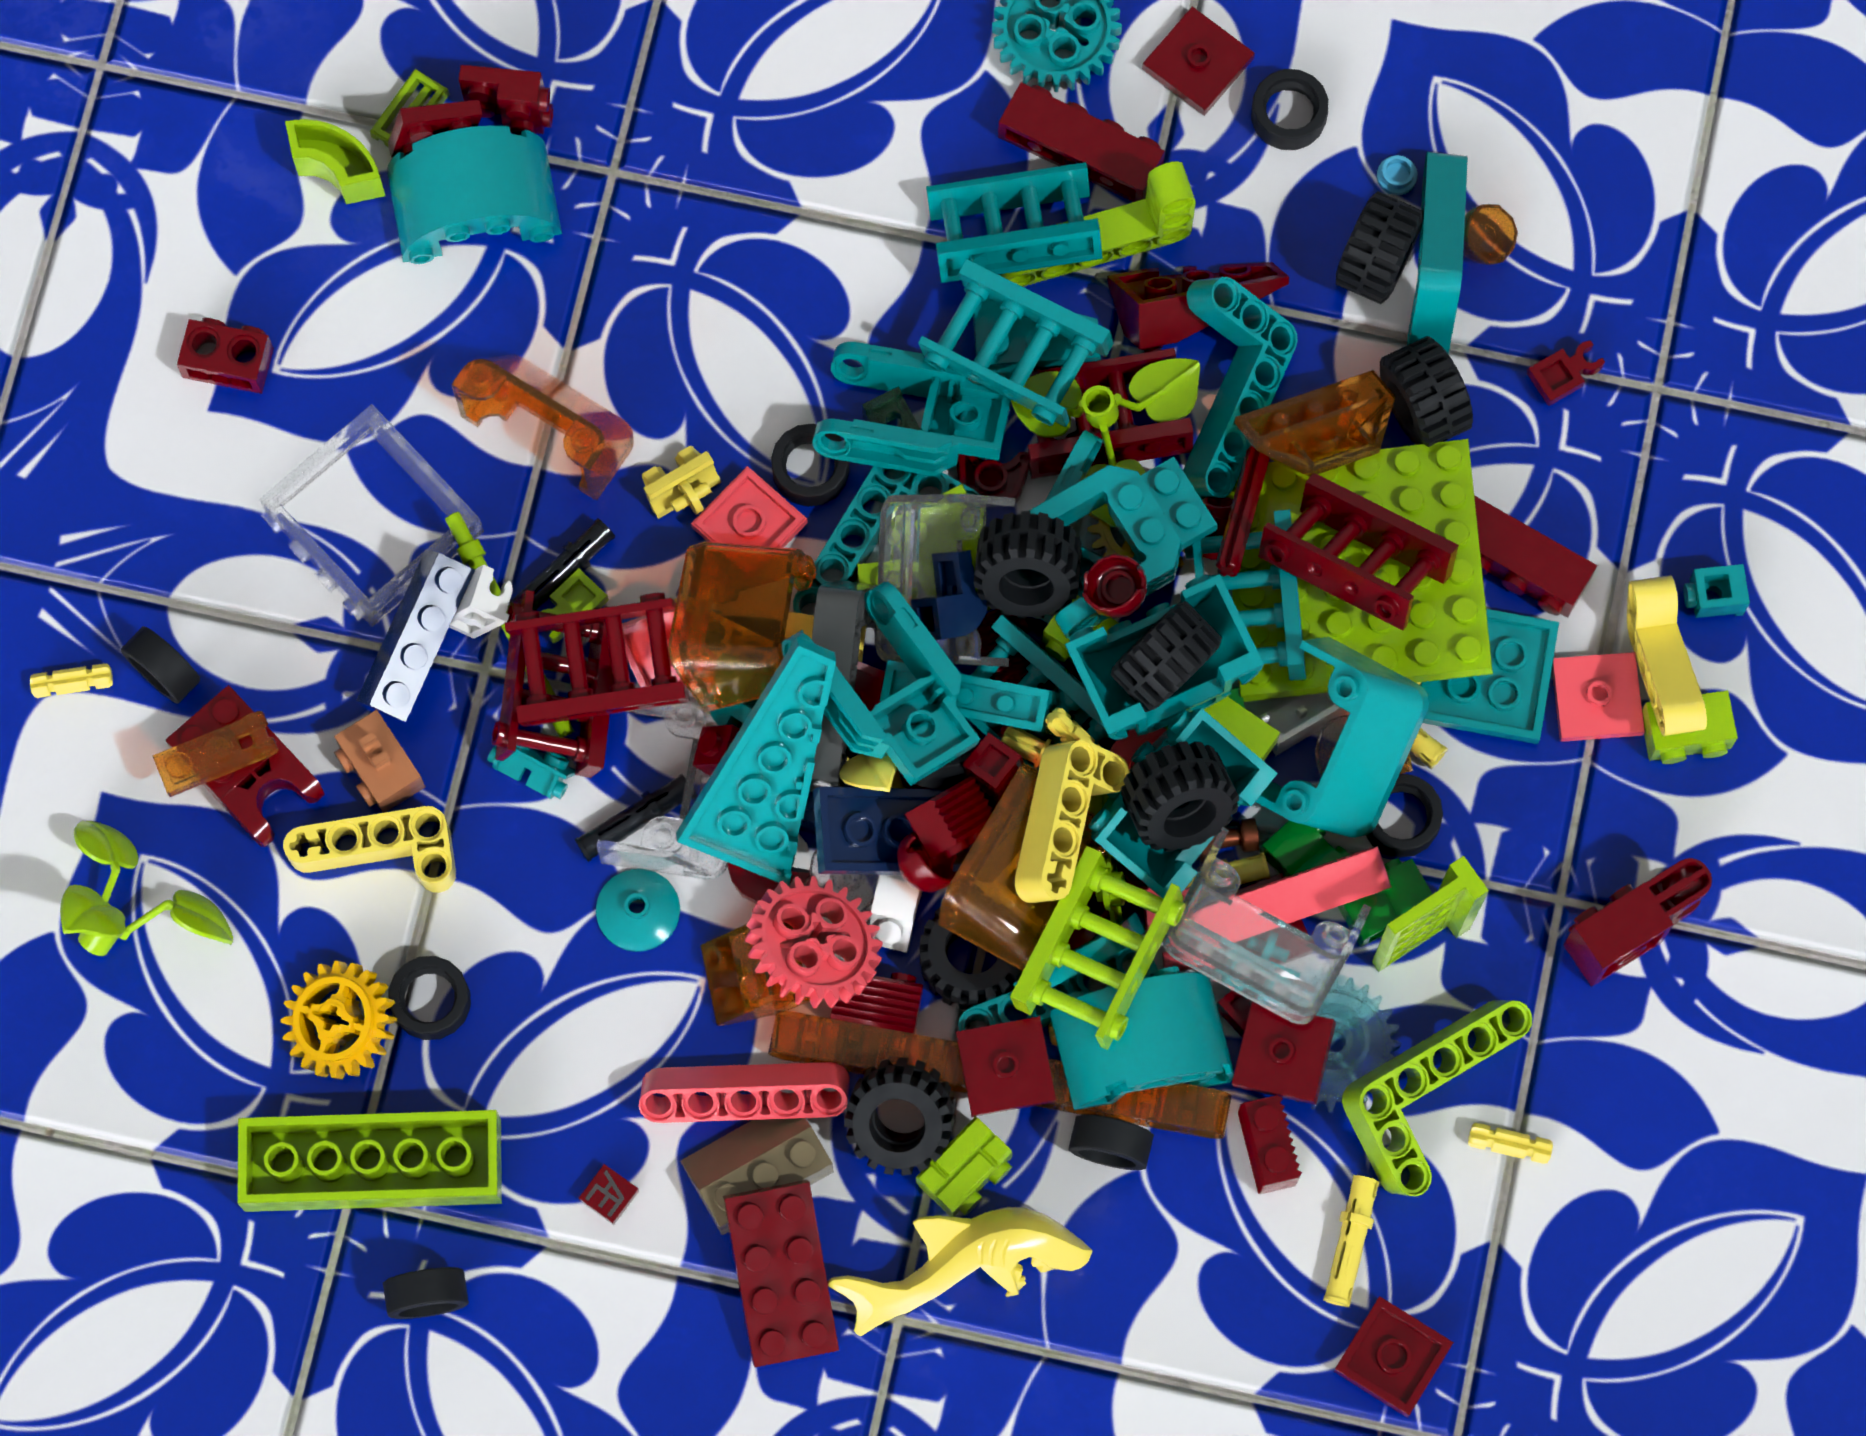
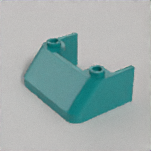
M1330 637L1302 640L1300 649L1334 666L1328 682V693L1331 700L1338 707L1350 712L1318 786L1305 780H1295L1281 787L1271 781L1255 802L1291 822L1351 838L1365 836L1371 833L1378 824L1428 712L1429 698L1421 685Z

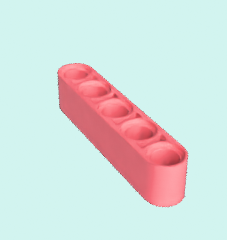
M1376 846L1183 913L1182 919L1194 954L1197 955L1370 896L1392 886L1379 848Z
M832 1062L655 1068L647 1072L643 1077L639 1110L647 1120L657 1123L835 1117L843 1113L847 1108L850 1077L848 1071L843 1066ZM824 1088H834V1089H836L837 1091L828 1092V1091H825V1090H823V1089H824ZM789 1089V1090H792V1091H794V1092H792V1093H784V1092H782V1091H780V1090ZM737 1091H749L751 1094H741ZM696 1092H705L709 1095L701 1096L696 1094ZM655 1093H661V1094H664V1095H666V1096H665V1097H657V1096H655V1095H653V1094H655Z

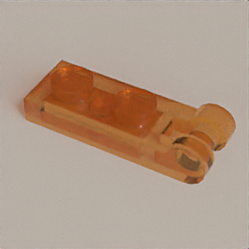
M264 712L250 713L237 722L152 755L169 797L276 754L279 749L275 739L268 736L265 728L268 722ZM250 735L253 744L242 750L238 739Z

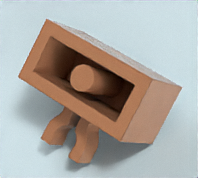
M377 709L334 736L340 748L334 754L346 773L354 770L362 781L356 788L369 807L376 803L381 812L385 813L425 788L422 777Z

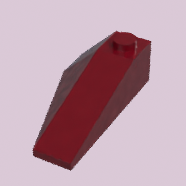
M1273 262L1226 264L1222 265L1217 273L1197 270L1196 266L1183 267V274L1159 275V268L1140 269L1108 275L1107 283L1124 336L1139 350L1146 351L1153 348L1161 349L1163 345L1177 343L1210 326L1196 316L1187 304L1188 288L1196 280L1229 277L1261 299L1288 285L1289 276Z

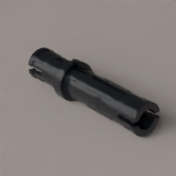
M597 518L573 543L568 541L562 546L564 551L520 593L510 600L509 605L523 592L530 590L534 591L535 595L532 610H537L578 568L585 571L591 565L589 560L615 538L613 532Z
M680 774L676 779L651 794L649 791L641 794L642 799L610 817L579 838L576 837L574 840L586 860L590 862L592 858L625 840L656 820L657 823L665 820L664 815L689 799L695 798L696 796L683 774Z

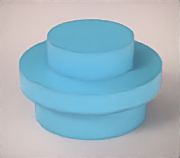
M1400 155L1390 156L1383 160L1377 171L1379 186L1385 192L1392 195H1403L1411 191L1416 184L1418 176L1414 163Z

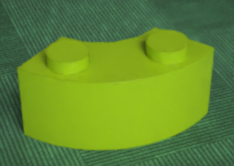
M308 119L285 121L292 158L299 176H316L331 182L341 192L346 205L386 196L374 159L364 145L353 135L327 122Z

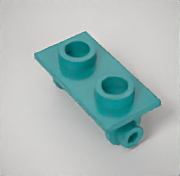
M494 746L487 758V761L493 763V769L517 781L521 780L526 768L532 771L525 785L550 799L554 796L561 799L568 788V784L562 782L563 779L575 776V769L568 766L569 760L557 753L547 751L543 753L537 749L516 746V751L504 761L495 760L497 747Z

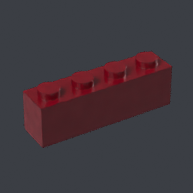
M1020 82L999 120L998 138L1057 166L1086 162L1090 182L1132 202L1145 199L1149 172L1164 163L1165 150L1160 149L1159 144L1145 136L1137 138L1125 132L1124 128L1115 121L1109 119L1102 121L1089 115L1088 111L1081 105L1074 102L1066 104L1054 98L1047 89L1038 85L1030 87Z
M1475 496L1482 573L1484 575L1490 573L1502 580V585L1512 593L1517 595L1525 593L1537 600L1539 607L1547 613L1555 616L1561 614L1568 618L1592 579L1598 565Z

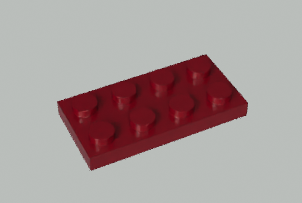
M803 1180L723 1196L753 1366L760 1367L839 1351L810 1182Z

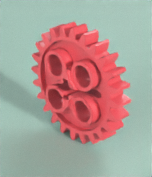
M797 876L789 886L784 881H780L774 891L768 889L753 908V914L746 924L751 930L746 936L745 942L754 945L748 953V958L761 960L755 972H768L770 977L766 982V986L770 987L779 983L782 986L780 997H785L791 991L795 993V1003L797 1005H800L805 997H809L812 1007L817 1008L824 998L827 1005L833 1008L839 998L843 1002L848 1003L855 993L860 995L867 986V983H870L877 973L875 969L882 960V957L877 953L882 947L883 942L873 938L880 930V927L877 925H867V921L873 913L871 911L860 912L857 909L862 901L860 897L852 901L847 900V887L842 888L836 893L833 891L832 880L829 879L822 888L818 886L815 876H811L806 886H804L801 879ZM822 916L828 918L832 924L826 922ZM783 922L792 926L794 930L787 928ZM834 954L840 955L845 961L839 960ZM795 960L801 961L807 968L800 966Z

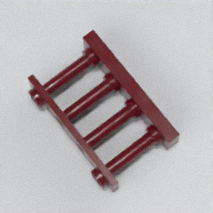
M1153 348L1140 354L1086 362L1081 366L1075 380L1080 386L1082 396L1089 388L1101 385L1110 387L1113 395L1119 393L1122 398L1129 400L1126 384L1131 382L1133 376L1149 364L1167 359H1175V349L1162 350ZM1062 367L1044 370L1034 368L1030 377L1043 372H1060ZM1120 405L1118 406L1119 416L1117 423L1119 429L1109 431L1116 463L1127 459L1143 461L1191 453L1193 449V427L1190 418L1137 426L1134 424L1132 410ZM1085 413L1081 417L1075 418L1078 432L1077 437L1057 440L1054 437L1047 438L1036 435L1038 442L1028 445V466L1031 479L1059 475L1084 430L1102 439L1101 433L1094 432V428L1087 421ZM1102 443L1091 467L1096 464L1109 465L1104 443Z
M1313 473L1305 483L1300 507L1302 514L1286 531L1268 522L1263 528L1258 554L1259 558L1403 631L1408 625L1414 599L1411 593L1426 576L1444 584L1452 575L1459 545ZM1317 521L1338 531L1323 549L1302 540L1304 535ZM1353 539L1375 549L1359 567L1338 558ZM1389 558L1410 567L1409 571L1395 586L1374 576Z
M526 590L514 602L510 603L507 614H509L507 622H514L516 614L525 612H540L541 617L556 614L532 610L534 591ZM605 622L580 626L581 637H585L586 642L590 643L589 656L585 658L588 688L593 689V694L610 692L609 686L613 685ZM563 629L551 630L564 633ZM510 635L500 721L495 723L492 733V745L497 746L495 760L504 761L516 751V746L572 756V760L576 761L575 775L592 778L604 768L610 714L577 719V721L581 722L580 735L575 740L518 729L519 723L516 706L527 705L526 698L530 697L529 690L523 689L526 663L522 635ZM541 652L544 670L569 674L567 657ZM551 695L552 701L567 699L566 697Z
M650 593L640 596L639 603L541 617L540 612L516 614L514 622L505 623V630L511 636L522 635L530 697L526 698L527 705L516 706L518 723L523 727L690 702L688 685L684 681L677 682L676 676L671 674L663 613L678 611L677 603L672 598H665V593ZM646 616L655 678L651 679L652 686L635 688V683L630 682L622 619ZM605 622L613 685L609 686L610 692L593 694V689L588 688L580 626ZM563 629L572 691L568 692L567 699L552 701L551 695H547L538 632Z

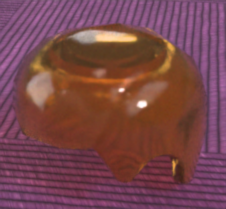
M1482 204L1470 209L1465 214L1463 254L1466 258L1482 265L1498 264L1505 261L1514 250L1518 235L1513 217L1498 204Z

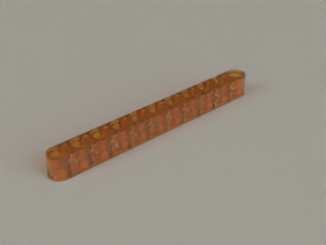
M777 1011L775 1014L768 1049L770 1056L798 1063H837L848 1072L863 1075L871 1066L878 1069L880 1062L890 1059L891 1064L896 1065L899 1057L908 1058V1065L915 1066L917 1060L926 1063L924 1070L930 1072L935 1068L941 1073L940 1083L947 1081L951 1091L967 1094L958 1043L955 1041L791 1011ZM1048 1059L1056 1102L1036 1105L1037 1107L1080 1115L1111 1117L1140 1126L1205 1138H1225L1232 1097L1227 1092L1180 1083L1130 1092L1113 1104L1074 1110L1062 1061Z

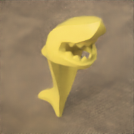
M1004 1207L985 1212L971 1219L941 1215L918 1217L913 1221V1224L925 1242L928 1254L927 1262L920 1269L903 1281L881 1283L847 1275L832 1277L827 1281V1284L831 1289L853 1302L856 1308L854 1332L862 1336L878 1325L898 1315L908 1313L939 1296L979 1267L1007 1290L1005 1296L1010 1297L1019 1295V1290L1026 1284V1278L1022 1275L1023 1266L1018 1264L1019 1261L1028 1257L1032 1258L1031 1265L1040 1272L1054 1269L1074 1271L1088 1263L1092 1249L1056 1220L1043 1213L1024 1207Z

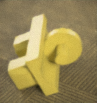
M688 446L677 453L675 461L678 468L666 474L661 466H654L642 473V479L645 484L643 489L651 509L658 519L673 510L677 513L687 506H690L696 515L704 511L699 499L712 492L711 488L721 483L714 467V461L707 451L700 454L693 446Z

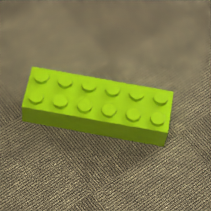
M497 1110L238 1118V1204L245 1212L502 1204L501 1118Z

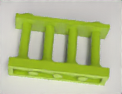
M1086 846L1075 868L1070 892L1065 898L1058 901L1010 998L1016 1009L1029 1015L1032 1014L1036 1004L1042 1006L1045 1003L1098 1027L1095 1034L1100 1047L1108 1050L1113 1039L1119 1041L1124 1034L1129 1020L1125 1015L1170 925L1176 927L1180 922L1185 910V903L1182 902L1183 896L1180 887L1171 883L1165 897L1161 898L1109 875L1102 852ZM1103 890L1155 913L1156 915L1146 935L1143 936L1089 912L1090 908L1087 904L1093 892L1099 893ZM1083 927L1136 951L1137 953L1127 973L1124 974L1071 950L1068 941L1074 929L1080 930ZM1064 965L1118 989L1107 1012L1052 988L1049 979L1055 967L1061 968Z

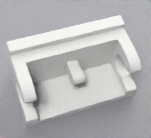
M486 565L476 568L449 628L475 639L507 623L509 614H506L513 591L511 581H506L501 587L500 596H495L489 588L490 583L493 581L494 569Z
M1329 693L1293 696L1258 718L1280 732L1278 741L1272 749L1275 756L1343 717L1347 711L1338 707L1331 700Z

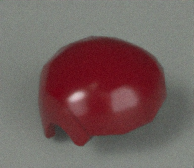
M1112 554L1100 558L1089 571L1084 573V592L1082 596L1099 615L1114 619L1130 616L1140 608L1145 599L1147 577L1143 567L1131 557Z
M914 831L910 832L900 842L897 851L900 874L913 888L932 893L949 886L961 877V872H953V864L957 858L956 854L946 859L943 852L929 859Z

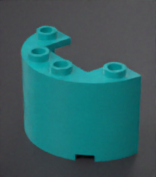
M491 125L450 130L412 143L413 152L404 156V153L398 152L388 164L387 174L403 263L424 264L432 261L434 257L443 256L440 240L460 242L468 239L470 235L485 232L490 235H499L518 226L522 241L546 242L551 240L554 235L562 234L546 144L540 136L531 131L524 130L521 132V135H515L510 133L509 126Z
M1207 574L1201 575L1186 583V589L1181 591V600L1179 602L1187 601L1222 637L1220 647L1190 679L1154 710L1145 712L1141 703H1136L1110 676L1113 665L1175 605L1171 607L1169 603L1157 605L1146 612V618L1133 624L1130 620L1122 621L1109 628L1107 632L1104 626L1095 631L1092 627H1087L1069 637L1070 642L1066 643L1065 647L1109 738L1114 740L1125 739L1128 737L1126 731L1135 729L1137 735L1141 736L1169 726L1172 719L1181 710L1186 709L1188 712H1191L1198 708L1206 709L1231 695L1232 683L1239 679L1242 685L1247 684L1262 670L1264 663L1220 574L1209 578Z
M1202 708L1188 712L1186 709L1181 710L1172 719L1168 729L1153 744L1148 741L1144 742L1131 758V761L1136 764L1143 761L1146 755L1160 750L1163 746L1169 744L1173 746L1178 742L1187 741L1188 744L1197 741L1202 742L1204 746L1210 745L1218 752L1238 793V807L1240 805L1252 806L1278 774ZM1121 791L1106 794L1109 798L1088 825V828L1092 830V840L1159 897H1165L1171 883L1179 886L1182 893L1198 873L1191 867L1215 836L1207 839L1205 843L1191 846L1190 849L1182 851L1181 849H1176L1173 852H1165L1164 849L1158 851L1151 849L1150 845H1145L1142 842L1122 800Z
M1173 966L1154 972L1153 977L1144 978L1125 1015L1129 1018L1125 1032L1119 1041L1113 1039L1108 1050L1100 1047L1095 1034L1098 1027L1056 1008L1049 1012L1074 1110L1113 1104L1125 1094L1186 1082H1189L1190 1088L1193 1090L1226 1084L1233 1080L1234 1070L1209 976L1203 974V972L1180 973L1179 967ZM1110 986L1088 994L1086 991H1079L1067 995L1107 1012L1118 989Z

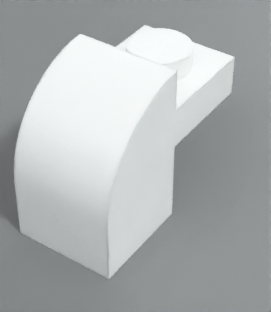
M879 875L871 909L873 914L871 915L870 925L880 927V930L873 939L882 941V947L907 953L917 907L923 891L913 888L903 879L902 875Z

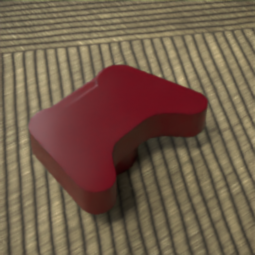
M1028 452L1018 453L1007 463H1000L996 460L983 461L978 457L959 454L957 462L958 481L977 491L984 501L1011 505L1020 500L1029 474Z

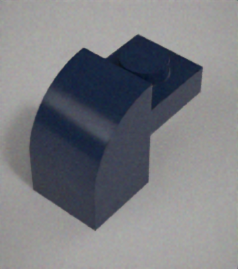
M971 550L932 554L937 595L911 599V608L935 640L968 635L981 624L988 608L986 605L987 600H981L974 588L975 570L972 564Z

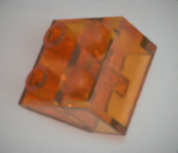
M783 922L787 928L794 930L792 926ZM746 924L700 945L717 1026L782 1014L810 1001L809 997H805L800 1005H797L795 1003V993L791 991L785 997H780L782 986L779 983L770 987L766 986L770 974L768 972L756 973L755 969L761 960L748 958V953L754 945L745 942V938L751 930ZM795 960L797 964L803 967L801 961Z

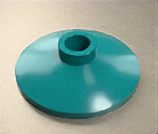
M631 869L615 875L604 885L597 899L596 917L602 933L612 944L627 951L641 952L654 949L670 938L679 922L680 903L674 887L662 875L646 869ZM635 900H641L645 903V908L640 913H633L629 909L630 904Z

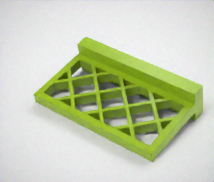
M1465 856L1449 865L1437 892L1387 924L1372 960L1378 972L1446 927L1450 929L1455 938L1470 930L1489 890Z

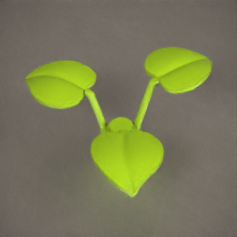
M1186 358L1162 360L1143 367L1133 376L1129 384L1131 396L1139 403L1126 400L1119 393L1113 395L1109 388L1101 385L1089 388L1082 396L1080 386L1074 379L1060 403L1061 406L1066 408L1070 419L1066 427L1054 422L1053 426L1046 425L1031 415L1032 410L1012 400L1011 403L1018 418L1027 429L1038 436L1047 438L1064 435L1071 426L1072 417L1079 418L1085 413L1089 424L1101 431L1108 464L1138 471L1142 475L1146 472L1136 460L1127 459L1116 463L1108 427L1112 426L1118 419V406L1120 405L1136 412L1146 409L1148 417L1157 423L1183 419L1192 411L1196 403L1201 367L1199 361ZM1049 371L1031 376L1024 387L1045 397L1059 372ZM1096 464L1090 467L1085 478L1108 465ZM1107 504L1090 512V514L1111 527H1117L1109 515Z
M83 820L76 825L73 834L79 849L92 860L110 865L111 874L102 897L96 891L82 885H70L65 890L60 906L63 934L80 933L78 941L85 950L97 956H105L118 938L127 940L133 931L163 911L170 910L173 921L184 929L230 945L233 943L232 932L220 909L208 898L186 890L176 891L173 895V901L165 900L128 926H125L124 914L111 906L108 901L120 873V866L134 869L138 864L137 850L123 833L111 826Z

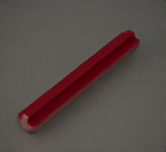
M1252 445L1246 450L1215 563L1218 568V574L1223 577L1226 575L1236 576L1241 567L1270 459L1267 454L1268 450L1264 446L1256 447Z

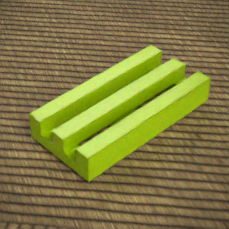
M415 69L370 130L371 137L377 141L380 139L384 142L385 146L389 147L388 141L391 132L389 134L385 130L420 83L424 87L408 108L423 106L433 91L435 94L427 105L443 104L450 95L448 88Z

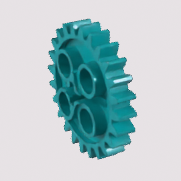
M1000 0V4L1003 7L994 8V18L998 21L992 22V33L998 35L994 38V49H1003L1000 52L1001 63L1012 60L1009 70L1011 75L1021 70L1023 71L1022 83L1027 84L1034 77L1038 79V86L1044 87L1046 82H1052L1054 92H1058L1061 82H1066L1070 90L1073 91L1075 90L1076 79L1080 78L1086 85H1089L1091 79L1090 71L1102 76L1104 72L1102 62L1107 64L1113 63L1114 53L1111 50H1119L1120 39L1116 36L1121 35L1122 24L1116 22L1120 19V9L1111 8L1114 0H1056L1059 4L1052 8L1043 6L1040 3L1043 0ZM1031 11L1034 14H1026V12ZM1079 18H1089L1094 23L1083 27L1075 23V21ZM1031 30L1039 34V36L1028 40L1020 36V34ZM1080 43H1088V45L1083 46ZM1060 49H1066L1074 55L1063 59L1054 53Z

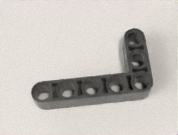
M834 580L819 587L815 604L812 641L816 645L835 652L837 668L855 691L861 628L873 622L865 607L864 596L867 591L877 585ZM823 715L822 733L814 758L815 766L809 790L812 793L818 787H844V782L841 780L839 772L847 762L848 746L825 715Z

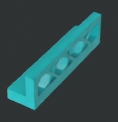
M887 661L880 701L885 700L917 680L905 663ZM961 674L960 692L957 696L956 707L965 718L1045 733L1047 726L1045 718L1049 714L1051 705L1058 706L1060 693Z

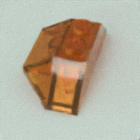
M1371 370L1237 416L1234 423L1257 451L1286 468L1310 477L1313 473L1321 474L1379 453L1395 395L1375 371Z

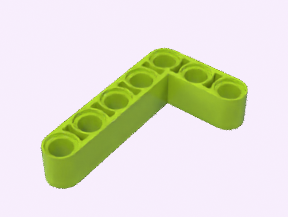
M1179 161L1168 162L1151 170L1148 174L1145 199L1083 217L1084 220L1098 218L1103 259L999 275L1024 287L1185 239L1192 232L1196 201L1183 163Z
M1514 1000L1490 1001L1365 1074L1345 1088L1342 1095L1343 1108L1380 1184L1386 1191L1391 1194L1416 1197L1428 1190L1432 1180L1430 1167L1401 1109L1525 1036L1532 1026V1014L1526 1004ZM1505 1010L1508 1011L1510 1016V1023L1506 1029L1502 1024V1015ZM1471 1030L1474 1031L1476 1036V1043L1472 1049L1467 1041ZM1437 1050H1439L1442 1057V1062L1438 1069L1434 1067L1433 1056ZM1404 1070L1408 1079L1406 1087L1402 1090L1398 1080L1400 1073ZM1370 1091L1373 1097V1104L1367 1111L1363 1102L1365 1094ZM1389 1129L1391 1133V1142L1390 1145L1387 1148H1385L1382 1142V1136L1385 1130ZM1407 1166L1410 1172V1179L1404 1186L1401 1181V1173Z

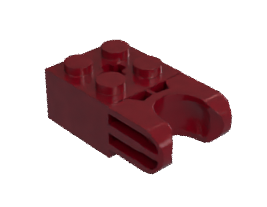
M229 685L165 739L173 754L261 847L269 845L275 836V833L270 828V824L263 817L262 813L264 800L269 794L280 789L292 790L308 803H316L325 795L318 780ZM232 743L234 746L233 751L226 753L224 749L221 750L224 745Z
M1694 858L1681 860L1633 889L1631 884L1622 887L1609 897L1611 901L1600 911L1593 906L1574 919L1575 924L1568 929L1570 934L1563 946L1590 986L1596 985L1660 945L1673 925L1691 915L1712 885V876L1709 869L1703 862Z

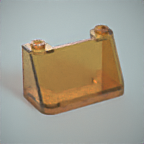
M501 355L473 360L463 367L451 384L461 417L476 427H479L483 419L490 416H499L504 421H507L516 407L519 406L565 434L563 447L566 455L574 464L580 467L582 472L578 485L579 490L596 501L633 448V431L624 419L518 355Z
M706 541L687 548L668 650L673 668L705 713L759 699L783 660L782 642L786 639L785 631L793 586L798 591L808 590L811 588L813 579L816 577V567L813 559L802 550Z
M1025 763L1017 770L948 886L941 902L938 922L939 926L1022 971L1059 901L1027 903L1019 897L1015 888L1016 871L1038 775V770ZM1089 809L1077 864L1086 846L1102 852L1103 857L1107 853L1091 838L1092 830L1088 828V825L1095 814Z

